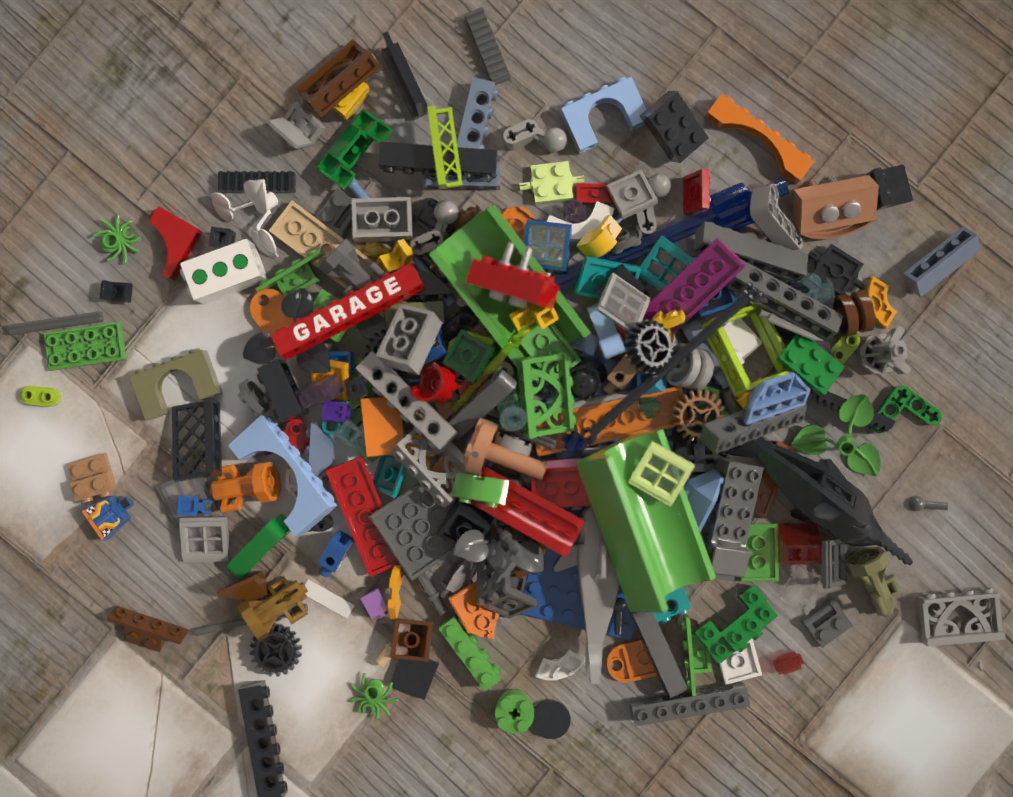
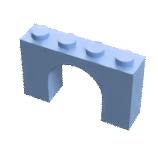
M622 77L615 81L614 85L609 87L608 85L602 86L594 94L587 93L581 96L580 100L576 102L569 101L563 105L560 114L579 154L597 146L598 141L590 126L588 114L599 104L609 103L618 107L623 113L630 131L645 125L640 115L646 111V107L632 77L627 79Z

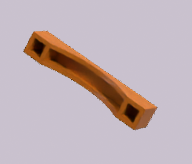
M721 94L704 117L719 129L741 130L761 140L774 155L780 173L794 184L801 181L814 163L810 155L800 152L792 142L785 141L776 130H770L761 119L751 116L746 108L736 105L734 100L727 95Z

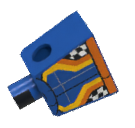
M112 496L83 509L81 512L101 541L110 539L131 518L126 510L134 504L128 496L120 501L116 496Z

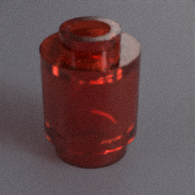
M795 651L777 656V659L773 660L778 675H786L802 669L801 665L804 664L800 653L796 654Z

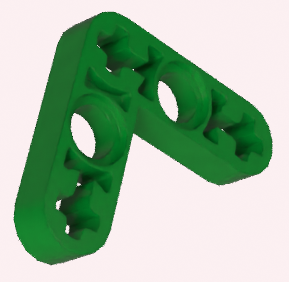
M906 386L894 387L876 411V413L895 420L904 408L927 425H937L942 420V414L936 407ZM903 390L904 398H898L899 394L897 391ZM914 400H918L921 404L918 411L912 409V402ZM888 404L894 407V412L891 415L885 412V407ZM923 412L934 413L933 417L935 420L929 421L930 416ZM874 424L869 426L871 432L882 434L881 428L875 430Z

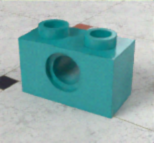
M684 587L676 589L664 597L665 601L672 600L674 602L672 608L663 613H653L657 622L660 623L669 621L671 616L676 614L678 616L686 614L692 606Z

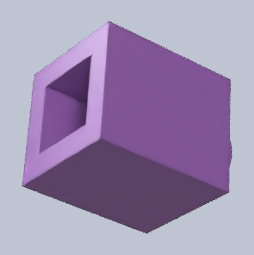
M380 586L360 598L371 619L376 616L379 619L388 614V601Z

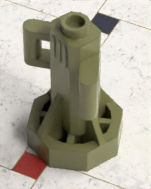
M879 546L862 548L849 554L843 562L845 568L853 578L859 577L863 580L876 614L883 617L890 616L896 607L893 597L899 595L901 590L895 575L891 574L884 578L886 566L889 562L886 552ZM887 584H890L892 590L889 591Z

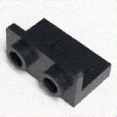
M433 198L423 200L412 221L428 231L434 229L437 223L434 216V208L438 201ZM454 222L447 226L448 235L454 226Z

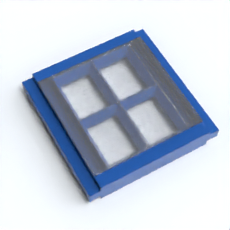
M535 220L526 221L524 244L532 249V255L542 268L567 271L572 224Z

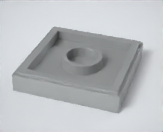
M642 170L606 185L622 219L658 204V200Z

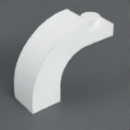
M597 201L592 214L584 222L572 224L549 215L547 222L572 224L571 242H579L586 232L596 230L605 216H612L615 208Z

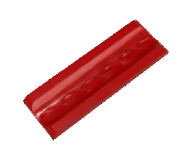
M484 466L480 477L509 481L505 505L497 504V508L485 506L486 502L471 500V504L567 557L585 521Z

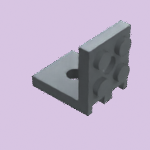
M486 558L477 563L478 605L509 619L538 606L536 598L511 587L510 574L506 579L501 577Z

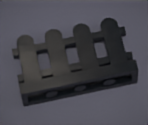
M695 427L693 430H702V428ZM676 428L672 432L673 436H667L666 429H663L667 442L673 441L674 453L687 461H693L695 467L691 474H703L712 469L716 470L718 457L727 458V454L723 455V452L714 454L711 450L710 455H705V444L702 441L697 442V436L691 441L692 455H687L686 441L690 440L689 436L685 438L682 436L684 430L678 432ZM706 460H711V464H706ZM677 468L679 475H681L683 471Z

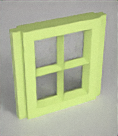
M652 441L628 483L671 507L695 465Z

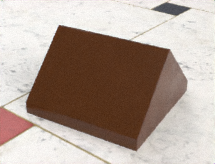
M395 618L390 658L429 662L433 622Z

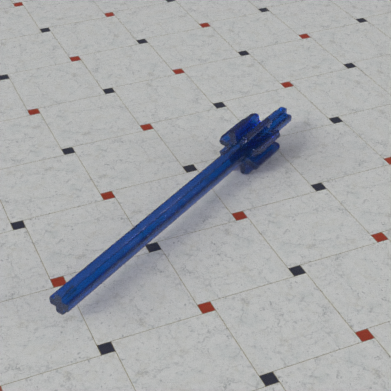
M783 178L772 182L777 187L778 199L790 193L788 184ZM740 182L710 195L709 210L641 238L642 243L639 246L626 248L619 254H613L610 251L598 258L626 264L649 254L661 236L675 243L694 235L696 229L704 222H712L717 226L730 228L733 231L755 222L750 213L752 191L750 192L748 187H745L744 183ZM583 263L551 276L555 278L554 284L560 286V291L577 284Z

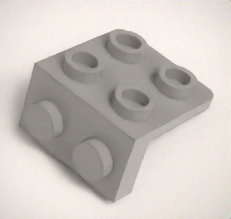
M298 102L292 104L284 118L272 119L268 123L274 133L282 136L290 147L297 149L314 145L325 129V126Z

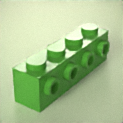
M456 613L440 624V632L484 691H487L501 680L500 668L496 663L493 664L490 661V655L484 647L481 648L479 646L477 637L466 632Z

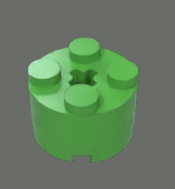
M509 689L499 696L495 706V718L499 728L511 734H518L527 731L534 719V707L532 700L524 691ZM514 708L517 709L516 714L512 713Z

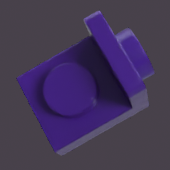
M324 400L321 420L346 424V421L351 418V408H348V403Z

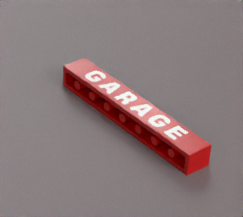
M413 263L404 264L397 271L384 274L380 280L369 282L362 289L351 291L346 294V297L330 302L327 307L316 309L305 318L296 319L290 326L277 329L271 337L280 356L287 360L426 288Z

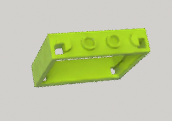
M759 304L742 308L725 324L750 316L777 374L750 383L724 327L719 328L708 338L735 397L751 391L764 381L791 373L776 360L785 346L774 324L759 317L762 309L767 311L766 308ZM713 318L704 325H702V329L708 326L716 318Z

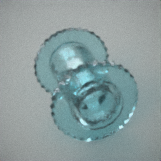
M511 392L497 404V409L501 414L499 418L501 426L506 430L516 431L525 426L527 414L521 408L520 396L517 393Z

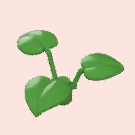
M865 394L850 397L841 405L839 410L840 419L843 422H849L848 434L840 437L838 442L825 438L824 429L817 425L803 427L792 441V446L796 450L809 455L824 453L827 450L826 441H828L835 448L839 447L841 454L848 456L847 463L853 471L878 476L881 460L877 448L870 443H863L857 448L852 438V425L854 424L857 427L866 426L872 421L874 416L873 406Z

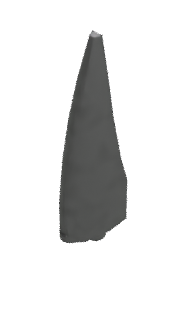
M459 557L449 568L441 582L444 589L440 596L447 599L450 592L456 594L467 587L477 563L469 562Z

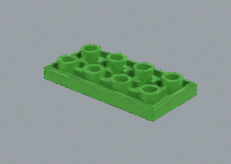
M121 322L43 333L48 371L126 360Z

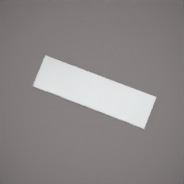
M309 579L305 584L308 590L305 594L309 598L348 618L355 605Z

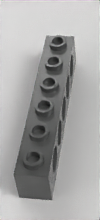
M745 261L743 262L746 264V267L726 285L727 288L742 295L740 289L748 282H751L754 285L753 288L757 287L759 292L765 295L757 304L826 342L838 333L843 318L842 314Z
M807 405L748 425L744 423L745 410L704 424L699 440L714 454L726 451L732 447L802 422L805 418Z
M743 682L696 689V696H692L689 691H685L671 699L667 695L629 701L632 720L635 726L750 707L748 690Z

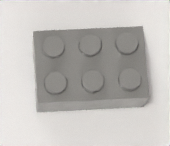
M411 197L352 199L354 241L381 242L398 241L401 239L412 241Z
M400 304L376 357L388 367L419 375L441 328V320L432 311Z

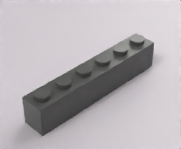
M704 222L696 229L694 251L701 253L718 237L741 260L769 275L795 283L807 275L808 255L798 250H791L782 245L767 242L764 239H757L748 234L733 231L730 228L717 226L712 222Z

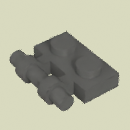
M499 528L497 531L499 540L493 538L488 544L489 552L486 559L497 573L506 579L518 564L514 559L515 556L521 557L523 551L521 550V545L512 539L509 531Z

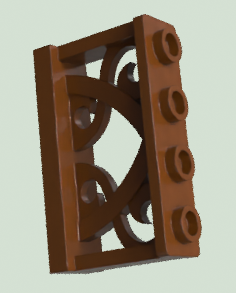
M352 39L296 87V90L322 118L376 72L380 65L368 50H365Z

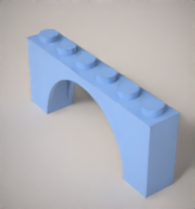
M261 415L228 446L239 460H249L260 452L269 451L278 454L290 464L297 479L298 494L295 506L284 522L295 537L304 535L337 505L334 502V497L323 488L322 481L312 473L310 465L300 457L299 450L288 441L289 437L287 434L279 429L277 421L272 416Z

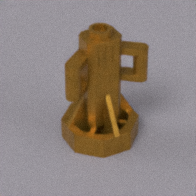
M282 577L267 587L272 594L268 599L261 601L246 600L237 606L259 642L269 636L274 622L282 614L286 615L291 625L308 614L301 603L307 598L305 593L308 592L303 582L298 583L295 580L289 584L286 578ZM284 585L286 586L285 588L281 589V590L278 591L277 593L275 592L277 589L281 588L282 586H284ZM298 604L301 610L291 616L288 610Z

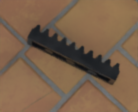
M219 171L218 192L245 193L244 183L246 181L264 179L266 192L296 193V173L292 171Z
M829 391L822 397L818 394L816 396L817 404L824 401L823 407L831 405V410L838 408V413L841 405L847 400ZM874 412L873 419L867 426L869 427L874 424L875 430L881 428V433H886L893 428L895 421Z

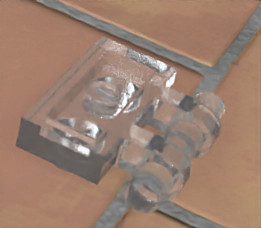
M797 565L778 598L796 609L801 602L804 604L801 612L808 615L811 609L815 608V602L819 595H822L824 592L823 580L819 579L815 585L812 583L815 575ZM808 588H811L813 591L807 600L804 598V595Z

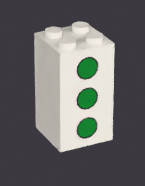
M248 239L180 263L182 267L180 270L181 276L187 281L189 286L187 288L188 295L191 299L193 298V300L203 304L255 286L260 281L268 278L256 245Z

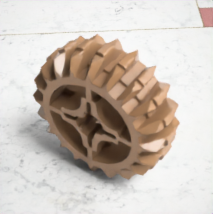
M697 389V395H694L693 390H690V397H687L684 393L682 394L685 399L684 401L677 399V403L681 406L673 407L678 413H673L672 417L678 418L673 421V424L680 425L677 428L678 432L684 430L682 433L684 438L690 434V441H693L694 437L697 436V442H701L699 439L702 430H693L689 426L695 424L703 426L708 423L707 416L713 409L715 410L714 420L726 417V414L720 413L725 410V407L718 406L722 401L721 399L715 400L716 394L713 393L708 397V390H705L702 395L701 389ZM701 400L706 401L710 404L708 406L705 405L703 407H697L693 402ZM689 406L691 415L687 418V421L683 422L684 410ZM693 408H695L696 411L700 414L704 412V414H702L704 423L698 417L694 418L696 417Z

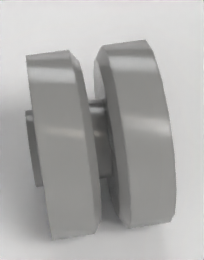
M678 344L674 346L672 350H674L675 352L673 354H670L671 357L686 344ZM698 347L665 377L674 386L691 390L702 389L709 383L713 375V357L709 351Z

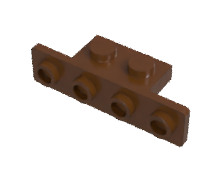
M115 606L107 619L110 622L125 626L124 641L157 652L162 650L164 640L181 644L188 633L187 628L120 606Z

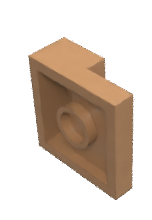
M107 453L67 464L72 479L70 487L74 501H81V504L93 501L94 496L99 495L100 498L112 495L111 491L117 490Z

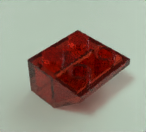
M778 524L779 563L783 565H822V541L816 524Z

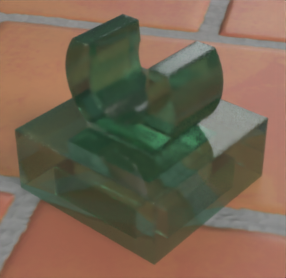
M656 396L643 397L637 400V406L640 412H644L646 419H653L654 410H660V402Z

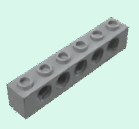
M371 351L356 367L360 372L358 376H362L366 383L369 381L373 385V391L379 396L383 394L387 398L385 402L392 409L397 408L401 412L399 415L407 423L411 421L415 425L413 429L420 436L424 434L429 439L427 443L432 448L443 450L457 436L458 432L427 402L418 401L410 394L411 387L391 367L382 363L376 357V353ZM381 370L382 378L375 380V373ZM391 384H395L396 391L389 394L388 387ZM405 397L410 398V404L407 407L402 406V400ZM422 410L424 418L417 421L415 415L418 411ZM432 424H437L438 432L432 435L429 428Z

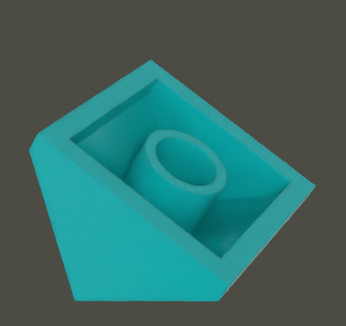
M393 455L381 456L373 479L375 488L393 498L398 497L407 469Z

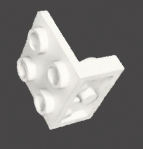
M742 319L727 323L724 326V330L742 365L744 363L743 360L762 344V341Z

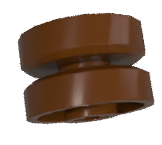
M859 290L852 292L850 296L843 294L834 297L832 309L843 315L838 330L843 337L855 335L858 331L860 333L872 331L875 328V311L871 298L866 291Z

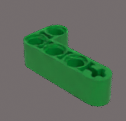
M283 513L266 524L226 566L228 571L238 581L245 577L280 540L291 532L284 522L287 517Z

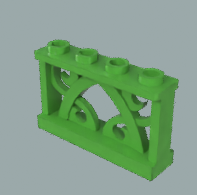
M558 352L516 358L523 435L532 439L538 436L574 431L576 418L572 406H574V397L571 395L573 380L569 373L571 359L568 354ZM551 361L558 362L559 371L557 373L553 371L555 366H552L548 373H546L547 365ZM543 362L541 370L531 368V363ZM538 377H540L538 386L533 387L532 381L536 380L538 382ZM545 380L558 392L548 408L541 401L533 398V394L542 389ZM539 405L542 408L543 413H541L540 409L537 413H535V406ZM563 413V422L560 425H554L550 417L553 416V418L559 420L558 414ZM544 421H546L549 426L545 428L536 429V426L543 423Z

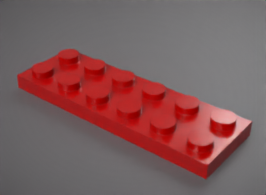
M363 456L327 469L326 474L369 577L391 569L394 565H400L369 518V515L383 507Z

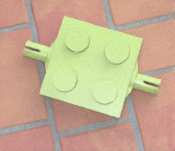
M568 161L531 165L530 182L519 183L520 191L531 189L535 204L573 200V184L584 183V175L572 177Z

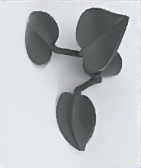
M499 528L486 540H484L483 534L478 530L465 532L457 541L453 555L473 563L483 561L488 555V544L493 538L499 540L497 533ZM533 541L521 542L523 555L521 557L515 556L514 559L518 563L516 566L531 573L542 572L544 563L543 552L540 546Z

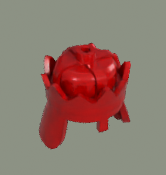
M433 363L432 368L420 372L422 374L420 386L410 388V394L421 402L433 400L445 403L444 400L451 398L452 392L458 388L454 382L456 376L450 372V368L439 367L436 363Z

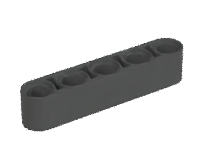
M500 369L446 419L458 432L454 439L458 440L480 418H483L510 394L517 385V381L503 369Z
M630 612L631 619L668 698L671 699L685 692L687 686L654 613Z

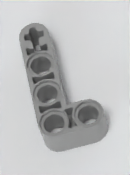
M771 183L754 188L751 197L750 213L755 223L774 244L782 245L791 250L801 249L803 247L801 234L777 206L778 190L775 184Z

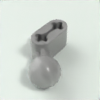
M531 119L507 128L503 134L504 144L509 150H516L535 140L542 141L546 149L551 152H558L567 144V137L563 130L554 127L547 131L540 129L537 123Z
M654 174L648 179V183L656 198H661L669 193L671 182L666 175ZM653 206L646 210L647 222L651 226L650 231L644 228V212L636 213L642 236H653L656 232Z
M442 200L437 203L434 208V216L437 220L434 229L420 234L411 241L410 247L414 254L421 255L429 252L448 238L447 226L455 222L458 217V208L455 203L450 200ZM435 236H439V237H440V239L438 238V239H433V240H431V239H432L433 237H435ZM427 242L425 245H419V243Z

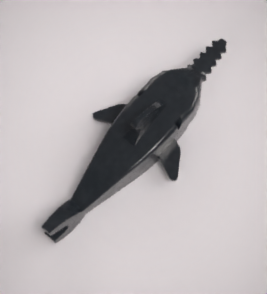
M763 437L722 451L725 454L737 457H756L779 489L797 508L791 511L793 518L816 524L848 545H876L884 547L886 552L889 551L892 556L902 560L905 565L913 563L908 553H904L903 549L899 548L896 543H893L891 538L883 532L864 493L846 480L845 476L831 459H826V466L810 458L768 442Z

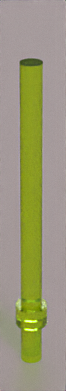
M524 325L516 335L513 334L508 339V344L482 371L477 382H472L451 405L449 410L452 413H456L514 348H518L522 343L521 340L531 330L529 326Z

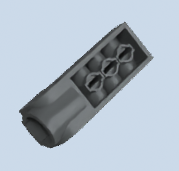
M718 457L716 470L724 480L720 484L716 503L701 532L702 540L716 576L714 579L734 581L735 577L744 578L750 557V551L746 549V543L764 468L751 462Z

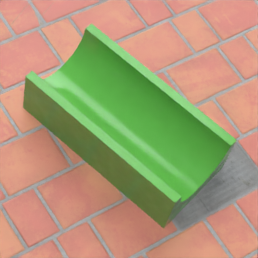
M492 203L434 248L429 255L517 367L516 358L528 357V355L515 339L524 330L518 332L515 329L509 314L520 307L510 304L509 296H507L506 302L497 301L489 297V290L466 283L473 259L480 261L483 255L496 261H502L508 242L514 244L509 264L516 267L520 266L526 245L495 204ZM531 253L527 269L547 274ZM559 290L553 306L559 319L553 323L568 343L581 337L585 338L591 332ZM534 363L530 364L531 368L538 369Z
M661 429L631 434L576 462L629 610L633 612L663 613L668 610L664 598L667 594L686 585L711 581L716 578L684 486L670 507L628 483L652 441L671 451L665 433ZM652 455L647 464L661 471L666 461ZM669 464L665 474L678 481L680 475L677 468ZM645 467L640 477L654 483L659 474ZM662 477L657 486L671 493L675 483Z

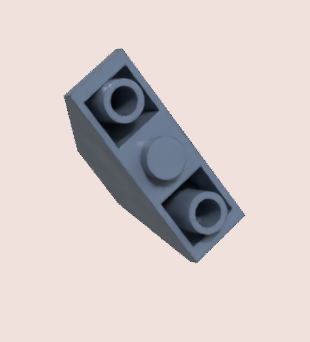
M312 421L311 426H307V437H310V445H306V456H309L311 471L317 477L333 462L334 440L323 431L317 421Z

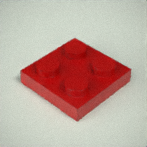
M700 169L683 177V215H692L709 208L711 202L709 195V185L711 182L709 169Z

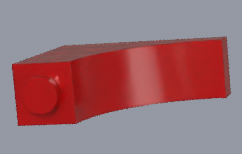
M158 206L157 209L151 212L149 223L158 229L166 243L168 256L162 275L175 281L182 269L180 263L187 261L203 231Z

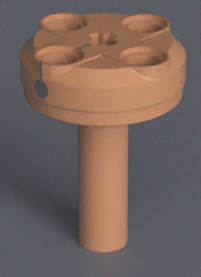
M479 419L464 455L462 471L470 475L480 476L487 460L542 480L547 463L494 444L493 441L499 425L487 419Z

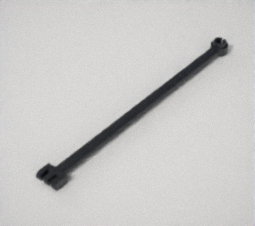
M748 282L740 289L742 296L667 360L668 364H663V370L657 369V372L651 374L592 427L583 428L580 432L581 440L585 444H593L597 439V435L742 308L749 302L755 306L765 295L759 292L757 287L753 288L754 285L751 282ZM590 432L588 437H584L585 433Z

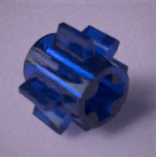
M572 431L570 434L565 433L562 439L565 442L563 448L576 454L578 450L583 451L586 446L580 438V433Z

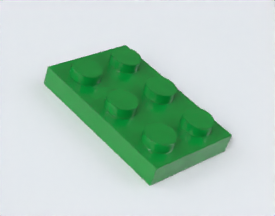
M795 333L776 359L791 373L794 372L820 397L828 392L845 367L813 340Z

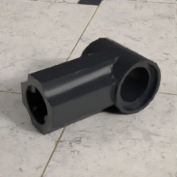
M469 306L461 307L457 314L441 325L445 340L451 341L459 334L461 329L465 330L472 327L475 313ZM467 315L470 319L464 320L461 316Z

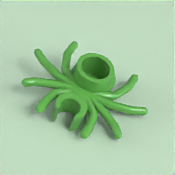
M117 215L115 229L108 221L100 219L111 230H101L92 236L96 237L100 234H105L101 239V248L104 251L114 252L118 249L106 261L114 260L123 249L124 264H127L126 247L134 252H140L139 249L129 245L141 240V237L136 238L137 235L135 233L128 236V231L133 230L132 227L128 226L132 221L125 222L119 229L120 215Z
M363 673L361 678L362 691L356 688L353 683H350V686L356 692L364 696L350 700V703L363 700L358 707L357 713H361L362 707L364 713L367 711V707H371V715L376 712L375 719L378 720L381 707L387 716H390L388 709L382 703L398 702V698L383 699L391 691L393 682L389 683V687L384 695H382L384 684L379 679L370 680L365 689L364 680L366 673Z

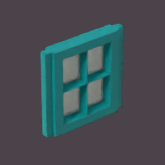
M661 236L640 266L641 272L639 276L661 291L694 258L664 236Z

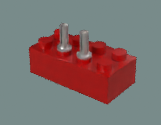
M511 242L507 243L502 261H496L483 255L480 261L472 260L466 283L489 290L490 298L506 302L507 296H509V303L520 308H526L528 303H532L551 310L553 309L560 286L553 284L555 278L527 269L532 253L531 248H525L521 264L517 267L509 264L514 244Z

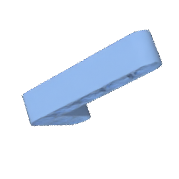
M597 303L588 307L587 310L600 339L599 343L606 359L624 353L625 349L614 322L596 311Z

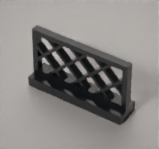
M388 31L383 33L386 48L382 49L381 53L414 121L428 114V105L399 43L393 44Z
M212 397L204 398V401L172 407L173 481L178 482L208 476H222L220 402ZM204 407V413L200 418L194 415L198 408ZM185 410L188 414L180 421L178 419V411ZM193 416L197 422L190 429L185 424ZM202 424L204 432L199 437L194 432ZM184 427L188 430V433L181 440L179 432ZM193 434L197 440L190 447L186 442ZM202 442L205 444V450L199 455L195 452V449ZM184 445L189 450L183 456V458H181L179 456V450ZM193 453L198 458L190 466L186 461ZM201 461L205 463L204 472L195 470ZM185 464L189 469L184 475L179 476V469Z

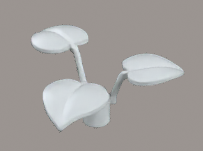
M264 179L246 181L244 183V191L251 202L235 208L231 207L229 199L223 194L217 192L210 194L214 209L225 221L233 219L232 212L255 205V208L260 213L264 212L265 214L257 224L256 230L251 232L252 239L258 250L263 254L273 258L279 257L272 236L266 230L260 229L267 216L271 214L270 209L278 205V199L275 194L266 192Z

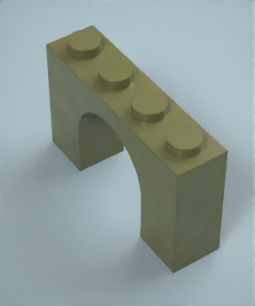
M200 348L189 351V355L184 357L182 355L174 356L170 362L164 363L162 361L155 363L153 368L146 370V368L135 371V375L130 376L145 420H153L169 414L162 394V384L164 379L174 371L182 370L191 377L199 400L223 394L207 351L200 350Z

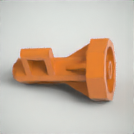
M273 462L255 464L254 468L245 476H240L234 464L222 466V476L217 477L219 480L212 481L210 486L211 496L215 500L222 499L220 508L222 513L241 510L243 499L246 495L264 503L279 500L281 491L279 471ZM225 473H230L233 478L227 479ZM236 497L235 503L229 504L230 498Z

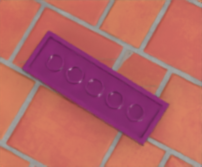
M717 237L649 302L643 320L651 321L659 311H662L664 317H666V314L672 310H683L686 316L685 321L670 328L674 334L746 267V264Z

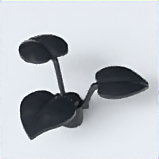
M300 288L289 293L283 299L281 309L283 314L288 318H293L294 322L297 318H305L311 315L313 300L305 288ZM261 332L252 336L244 347L243 358L255 364L271 362L276 356V348L274 347L275 344L271 334ZM319 343L296 355L297 364L305 371L312 373H327L331 371L329 350L323 343Z

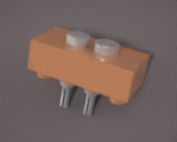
M869 175L837 181L834 176H829L828 181L830 183L819 185L813 179L810 180L811 186L794 189L792 224L801 235L808 238L833 239L846 236L876 220L879 185Z

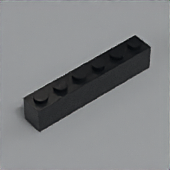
M380 141L378 165L383 172L395 173L396 170L403 171L402 173L409 175L414 174V172H422V175L425 176L437 174L433 145ZM458 147L462 178L472 179V176L480 177L482 180L496 178L497 150ZM447 151L443 156V160L449 165L455 159V155L450 151ZM450 170L446 177H453V175L457 174Z

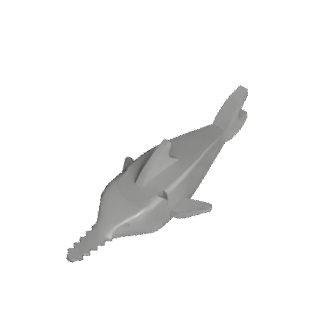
M586 506L580 516L585 523L577 537V545L572 546L567 557L562 555L553 569L555 572H559L577 565L579 591L587 638L585 649L586 676L589 677L591 684H599L602 644L617 599L620 582L592 506Z

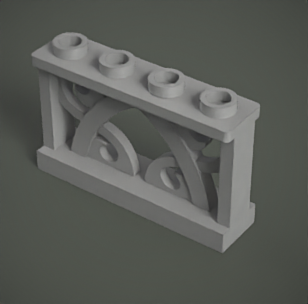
M432 424L429 428L432 435L438 432L436 424ZM413 429L391 449L393 456L396 460L403 463L410 475L415 476L420 482L421 487L433 496L434 501L438 505L445 507L455 498L452 495L456 473L467 474L461 470L464 455L452 442L443 450L439 448L436 450L430 449L431 446L427 443L429 439L424 434L421 441L412 438L417 433ZM408 443L418 446V448L412 447L409 449L414 452L413 456L405 449ZM426 452L432 455L441 453L444 456L443 470L445 473L427 470ZM448 462H449L454 468H451V467H450V468L448 469ZM447 480H450L452 484V492L449 494L440 487V485H444L447 489L449 486Z
M980 588V591L976 592L972 589L961 590V593L943 591L942 595L923 593V596L917 597L921 627L920 641L928 647L1005 640V632L1002 628L1000 593L993 591V588ZM982 599H988L991 607L986 613L982 614L981 611L985 610L987 604L980 606L979 603ZM933 603L939 605L938 610L932 609L934 613L938 614L937 618L930 616L928 613V607ZM959 605L968 609L975 616L965 623L963 631H960L954 622L947 620L951 612ZM989 616H992V629L986 619ZM929 620L935 622L932 634H930ZM944 623L951 625L952 630L950 632H946L948 626H944ZM972 623L977 625L976 630L971 629Z

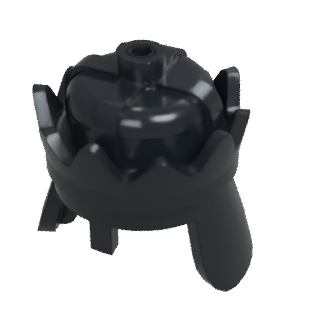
M580 356L581 361L569 370L573 380L571 394L575 399H584L587 402L591 397L597 395L601 383L607 378V370L599 359L593 356Z

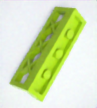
M435 105L427 106L439 189L463 186L452 107L436 109ZM449 113V121L443 126L438 122L437 115ZM445 131L452 136V140L448 145H445L440 139ZM447 151L455 155L451 165L443 160V156ZM450 170L457 174L458 182H446V175Z

